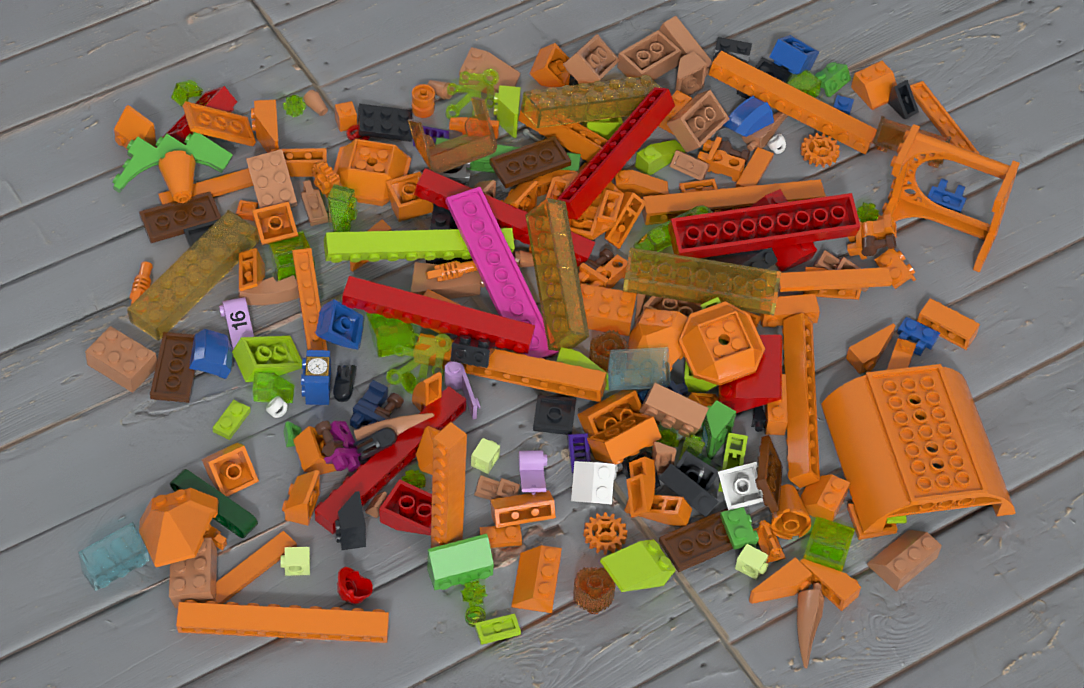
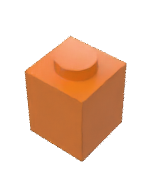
M352 101L335 104V120L340 132L347 131L349 127L357 125V113Z

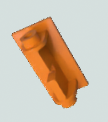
M766 520L759 522V527L753 529V531L756 530L758 533L759 541L757 543L760 550L768 555L767 563L785 559L786 557L776 535L773 533L771 524Z

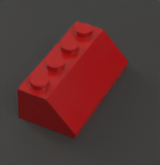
M222 86L205 92L195 104L231 113L237 101L228 89ZM184 114L166 134L186 145L184 143L185 139L189 134L193 135L194 132L190 131L186 115Z
M781 189L765 195L750 207L788 201ZM813 242L772 248L778 260L775 265L780 273L811 260L817 252Z

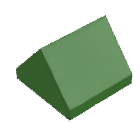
M289 421L285 422L283 430L286 447L295 446L293 439L302 432L301 427Z

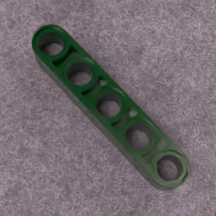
M183 469L170 482V487L174 492L193 488L216 497L219 501L218 514L213 519L240 538H245L258 525L254 515L187 469Z

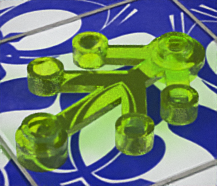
M487 69L482 74L468 73L466 71L460 74L459 80L462 83H468L469 80L481 81L476 86L456 85L455 83L448 85L447 93L450 95L468 93L456 105L452 104L447 107L445 115L449 120L450 118L459 117L460 111L473 98L474 110L472 118L481 119L483 116V111L481 110V91L485 87L487 89V98L484 101V105L489 109L494 107V85L498 83L499 75L493 69ZM462 75H466L468 79H462ZM487 76H491L493 80H487ZM449 87H454L455 91H450ZM488 100H491V101L493 102V104H492V105H488V104H487V101H488ZM454 111L455 116H451L449 112ZM479 112L480 116L476 117L474 113Z
M417 333L412 334L410 342L413 345L425 344L431 347L424 351L406 348L403 345L395 346L394 353L398 357L405 355L416 358L399 370H389L386 379L390 384L398 385L402 382L403 376L420 365L419 376L416 379L417 385L420 379L427 378L430 357L435 353L436 361L431 370L432 374H435L434 370L440 367V373L443 375L444 354L452 347L451 338L446 334H439L435 338L423 337ZM415 336L419 337V341L417 343L413 342V338ZM444 340L446 342V345L444 347H440V341ZM403 348V353L397 354V349ZM394 374L398 375L397 381L392 380Z

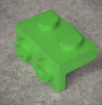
M831 62L809 81L812 87L824 88L826 96L831 97L851 80L846 64Z
M744 507L721 512L720 517L733 549L743 548L746 544L756 548V544L759 541L758 533L756 530L753 531L751 517L749 514H746Z

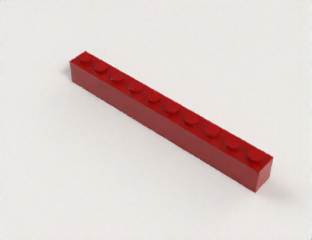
M654 87L558 197L556 203L563 218L578 220L675 107V103L668 88Z
M425 168L416 185L414 195L449 210L445 202L447 197L471 190L472 188ZM484 194L499 227L512 228L514 239L549 253L558 259H563L577 267L589 259L596 242Z
M352 276L348 277L342 295V305H346L348 308L361 309L370 314L376 313L389 319L394 318L404 323L420 325L423 328L436 329L442 333H451L457 336L468 335L471 339L476 340L488 339L490 342L496 343V347L511 349L516 353L528 354L534 336L535 325Z
M448 386L442 391L441 398L424 406L423 410L419 413H433L434 416L397 435V440L392 446L371 456L365 464H361L351 477L348 476L338 489H334L324 502H320L316 506L315 521L334 534L336 531L335 520H338V511L349 498L359 491L363 507L416 457L425 428L430 426L441 431L450 422L453 423L466 411V398Z

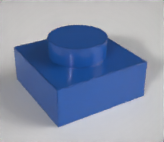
M837 95L833 107L850 115L854 99Z

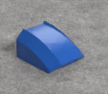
M752 96L729 115L730 119L723 126L747 137L774 123L773 112L767 102Z
M333 299L324 304L320 310L315 333L318 337L331 343L358 350L361 345L364 316Z
M208 329L196 333L189 369L203 371L226 379L231 372L233 356L232 344L228 336Z

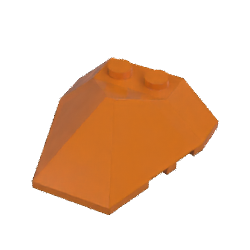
M645 309L637 318L629 335L624 383L653 386L654 383L660 384L673 369L671 366L678 359L681 360L684 357L678 341L689 317L678 311Z
M188 488L166 495H159L151 499L140 518L139 533L155 567L196 557L204 541V533L210 530V522L218 514L219 501L216 497L193 488Z

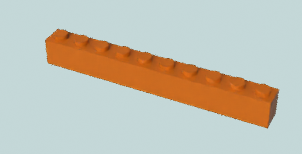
M723 51L712 62L708 75L751 97L754 96L763 102H767L770 107L828 136H832L833 139L865 155L876 138L877 129Z
M821 179L650 195L642 198L647 202L642 210L645 225L670 223L671 218L749 208L765 195L781 189L788 202L826 197Z
M803 312L784 319L782 329L785 358L783 363L785 366L788 423L786 427V443L788 446V478L799 488L820 481L813 321Z
M420 333L413 350L415 363L445 369V365L451 361V349L454 340ZM495 349L490 355L487 368L462 363L466 374L601 402L607 384L606 372L564 364L563 362L550 361L544 358L531 357L525 354L512 353L506 350Z
M452 422L433 438L431 548L463 540L467 434Z
M185 600L184 602H179L176 627L178 633L387 643L389 612L381 609H375L370 612L360 608H354L352 611L339 607H333L329 610L322 609L319 606H311L309 609L301 608L298 605L281 607L277 604L260 606L256 603L239 605L236 602L218 604L215 601L197 603L194 600Z

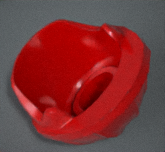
M343 567L339 570L337 593L342 600L351 604H359L372 594L373 584L370 579L361 576L359 571L349 567Z

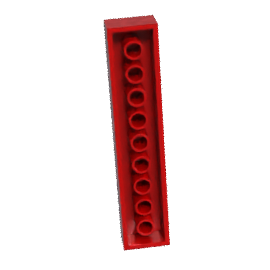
M848 193L671 218L668 231L675 261L678 262L856 236L861 226L853 195Z

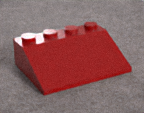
M781 334L759 335L765 350L756 372L720 385L719 402L739 413L782 400Z

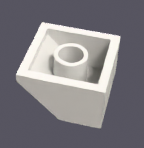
M574 461L571 501L611 505L615 464Z
M757 462L718 472L728 510L763 503V493L757 489L755 479L758 477L756 470L758 467Z

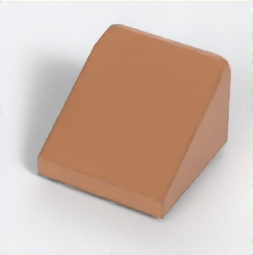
M382 492L375 496L365 510V513L378 518L379 508L386 500L387 492Z

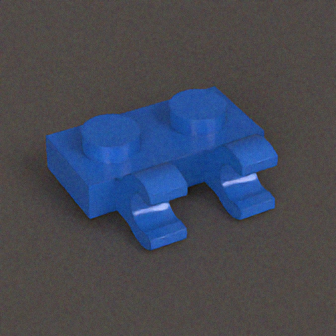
M941 178L938 187L932 186L927 198L942 207L961 213L967 199L962 197L965 186L958 185L954 194L945 191L948 180Z
M906 317L898 328L897 334L900 335V339H910L916 342L914 353L921 356L925 348L932 349L939 338L940 332Z

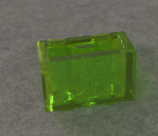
M334 184L327 198L330 232H350L352 220L355 221L358 212L355 209L357 204L355 190Z
M303 231L298 232V237L268 244L277 280L280 281L293 275L296 278L292 250L311 248Z
M366 313L378 357L413 352L416 342L411 323H404L394 318L389 319L376 313Z
M816 517L803 559L842 572L855 528Z

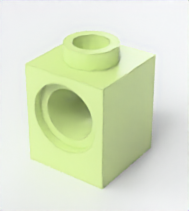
M482 438L471 455V466L489 474L500 457V445H497L492 440Z
M746 544L737 558L735 569L757 580L759 575H764L768 569V555Z
M285 547V555H281V568H285V576L310 575V547Z

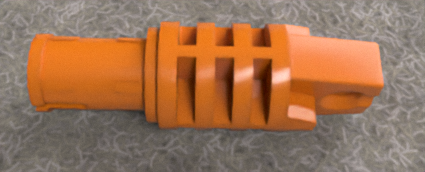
M473 260L462 263L453 261L435 265V270L425 272L427 280L437 278V282L460 278L465 273L478 270Z
M142 262L139 274L134 278L130 293L133 310H141L143 301L147 300L151 285L150 274L153 268L150 262Z

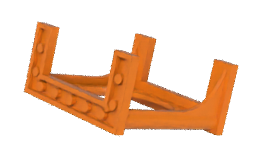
M913 124L910 131L906 130L903 138L905 142L899 144L897 149L898 156L894 155L890 166L893 167L891 175H894L896 178H894L891 185L893 190L890 191L888 196L889 203L885 202L881 212L883 215H879L877 220L884 219V215L891 214L895 222L912 217L925 218L985 240L973 268L974 271L980 272L997 236L1020 163L1012 161L1011 165L1004 164L920 133V126ZM945 159L1003 179L1004 181L991 211L994 212L991 225L942 207L927 198L917 185L915 177L917 168L929 160ZM906 189H912V190H914L916 193H914V194H909V193L905 192V190H906Z

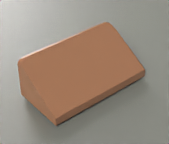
M654 442L652 459L654 460L657 475L663 474L670 464L674 465L676 448Z

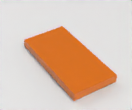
M185 101L183 104L190 131L252 147L255 145L256 141L248 117Z

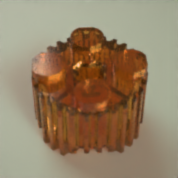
M609 330L604 332V334L600 333V336L597 335L592 338L589 359L608 374L617 375L626 365L629 345L618 334V331Z
M583 567V570L580 569L579 573L577 572L575 578L573 599L580 608L583 607V610L587 609V612L590 614H598L602 612V609L606 610V607L609 608L612 604L616 587L615 582L605 568L600 567L597 569V567H591L589 569L588 567Z

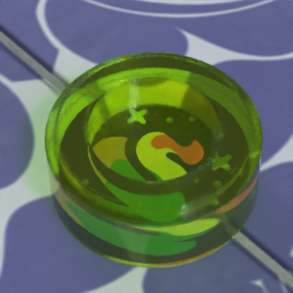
M471 606L465 612V621L471 627H475V623L486 620V612L480 606Z

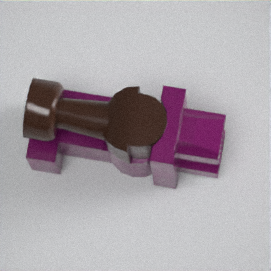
M326 420L315 426L317 434L322 435L325 441L322 453L328 456L324 458L326 464H333L336 471H342L347 468L349 472L355 471L361 465L358 457L362 453H357V446L354 447L353 445L355 440L346 421H333L330 424Z

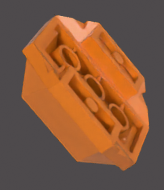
M355 139L348 145L339 148L333 171L340 177L339 184L342 186L341 190L347 201L384 206L390 200L385 181L408 175L411 158L396 145Z
M578 173L553 177L543 205V210L551 223L590 240L597 238L616 225L624 193L618 190L612 182L605 187L582 216L575 220L563 218L556 200L578 176Z
M726 301L690 314L678 341L692 376L719 386L755 373L765 350L750 314ZM719 339L726 340L728 344H720Z

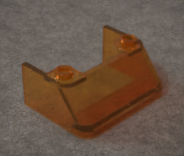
M471 97L475 115L469 117L465 122L466 134L434 145L432 137L424 133L420 121L408 120L416 149L431 171L442 173L489 156L496 151L497 141L485 99Z
M881 116L873 144L877 146V150L886 153L887 150L897 152L899 144L905 142L903 138L906 130L910 131L911 126L894 122ZM919 129V132L950 144L952 142L950 136L944 137ZM933 159L927 162H929V166L939 168V165L943 166L945 159Z

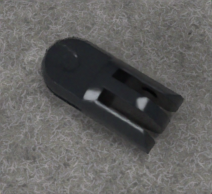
M338 365L333 395L338 402H346L352 396L357 371L355 365H351L350 369L348 365H343V367Z
M386 427L354 442L353 445L356 447L373 439L372 442L356 450L360 454L374 446L377 447V449L361 456L360 459L363 461L392 446L397 440V434L392 428Z

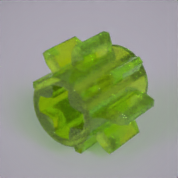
M291 95L286 97L283 109L286 110V115L297 117L303 114L306 104L303 102V97Z
M863 202V205L857 208L858 218L861 219L860 222L877 220L879 210L875 209V204Z
M670 429L659 431L662 438L656 442L673 448L678 447L677 433H673Z
M411 469L405 471L406 476L402 477V481L420 489L425 487L426 478L419 470L414 471Z
M479 580L465 583L466 588L461 590L462 601L469 602L470 607L476 604H483L482 599L488 596L485 590L486 586L480 585Z

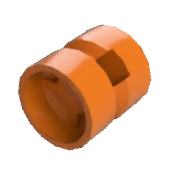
M420 84L412 90V113L419 118L430 117L435 111V91L431 86Z

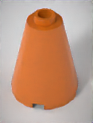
M186 151L168 152L165 154V158L159 159L158 163L159 170L174 201L179 203H185L192 197L196 162L194 156L186 154Z
M790 484L781 486L779 511L773 512L771 519L773 533L779 538L787 540L792 539L793 536H799L800 538L808 533L811 528V518L796 488Z

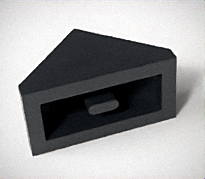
M908 80L893 86L888 104L903 119L919 113Z

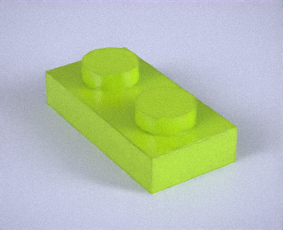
M233 399L213 426V432L230 440L251 412L250 407Z
M515 613L475 623V630L481 645L521 635Z

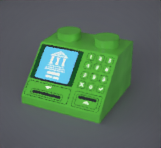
M717 400L712 406L709 405L707 407L709 409L702 423V438L710 460L713 459L727 441L728 433H732L736 411Z

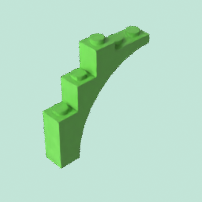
M196 132L193 135L189 134L184 141L186 145L168 134L164 138L161 136L155 145L157 148L137 137L135 141L132 139L127 146V155L132 159L128 158L123 165L124 171L121 175L118 173L112 182L114 183L113 189L120 193L128 182L138 174L158 165L159 159L165 158V154L168 152L186 151V154L194 156L196 163L209 166L221 173L232 159L233 154Z

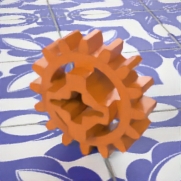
M816 133L814 137L810 134L808 138H804L800 150L801 155L804 156L803 160H809V165L815 163V167L821 165L825 168V164L831 166L832 162L836 163L837 158H839L840 145H836L837 140H831L832 136L825 137V133L819 136Z
M323 161L313 165L311 170L313 171L312 175L315 177L314 184L320 189L321 193L325 194L326 198H330V200L341 196L343 191L341 190L342 186L339 184L340 177L333 171L332 167H329L328 163Z
M604 512L603 516L597 513L595 519L590 517L589 523H585L583 532L585 543H590V549L597 548L596 553H599L600 550H603L604 555H607L608 550L614 553L615 548L621 550L622 544L626 543L628 530H625L626 524H621V518L614 519L615 514L609 517L606 512Z

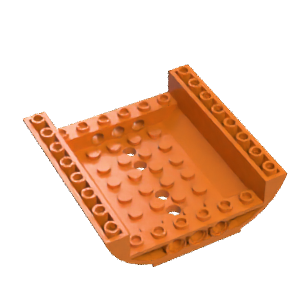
M941 364L866 372V375L855 378L834 390L821 403L845 479L850 482L849 491L863 534L883 531L886 520L889 517L992 505L996 517L1016 514L967 381L958 371L942 367ZM914 399L915 401L919 402V404H913L910 402V400ZM920 415L924 420H919L915 416ZM932 447L936 452H930L927 448ZM937 463L942 468L937 469L932 464Z

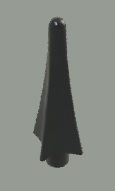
M763 405L755 407L751 427H755V431L761 432L765 428L764 422L766 421Z

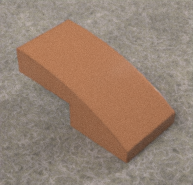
M480 475L474 495L488 500L515 496L518 494L520 484L503 478L500 481H496Z

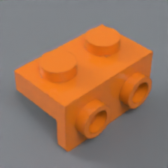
M888 249L877 257L875 262L880 268L889 267L892 286L897 289L910 278L913 282L917 280L913 275L916 272L912 266L904 263L906 258L900 250L896 252L895 249Z

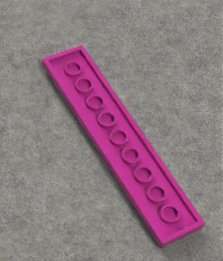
M481 187L447 197L445 202L498 315L535 325L529 353L517 354L544 359L557 355L559 351Z

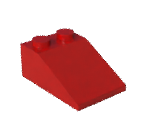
M399 479L379 508L380 523L398 531L431 536L432 494Z

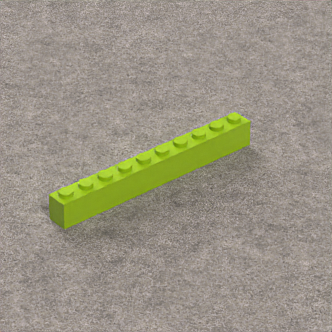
M500 228L513 253L515 246L512 228ZM459 229L326 232L323 240L325 261L333 263L349 260L350 262H359L361 260L377 262L379 260L397 261L398 259L414 261L416 259L434 260L436 258L451 260L454 258H472Z

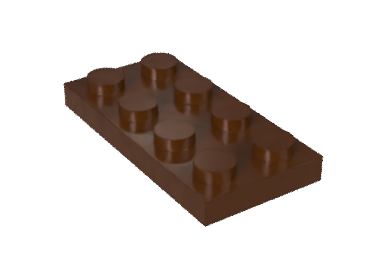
M555 136L489 159L491 167L505 189L571 166L569 156Z
M211 192L193 196L185 203L175 201L139 211L150 243L183 235V229L222 218Z
M163 332L150 391V399L190 403L196 370L189 369L195 335Z
M767 435L761 437V445L759 446L760 456H758L759 467L756 468L758 477L755 479L757 489L763 493L762 498L765 506H768L771 513L779 511L783 466L770 436Z
M728 508L659 537V543L678 573L733 549L720 517L721 512L728 511Z

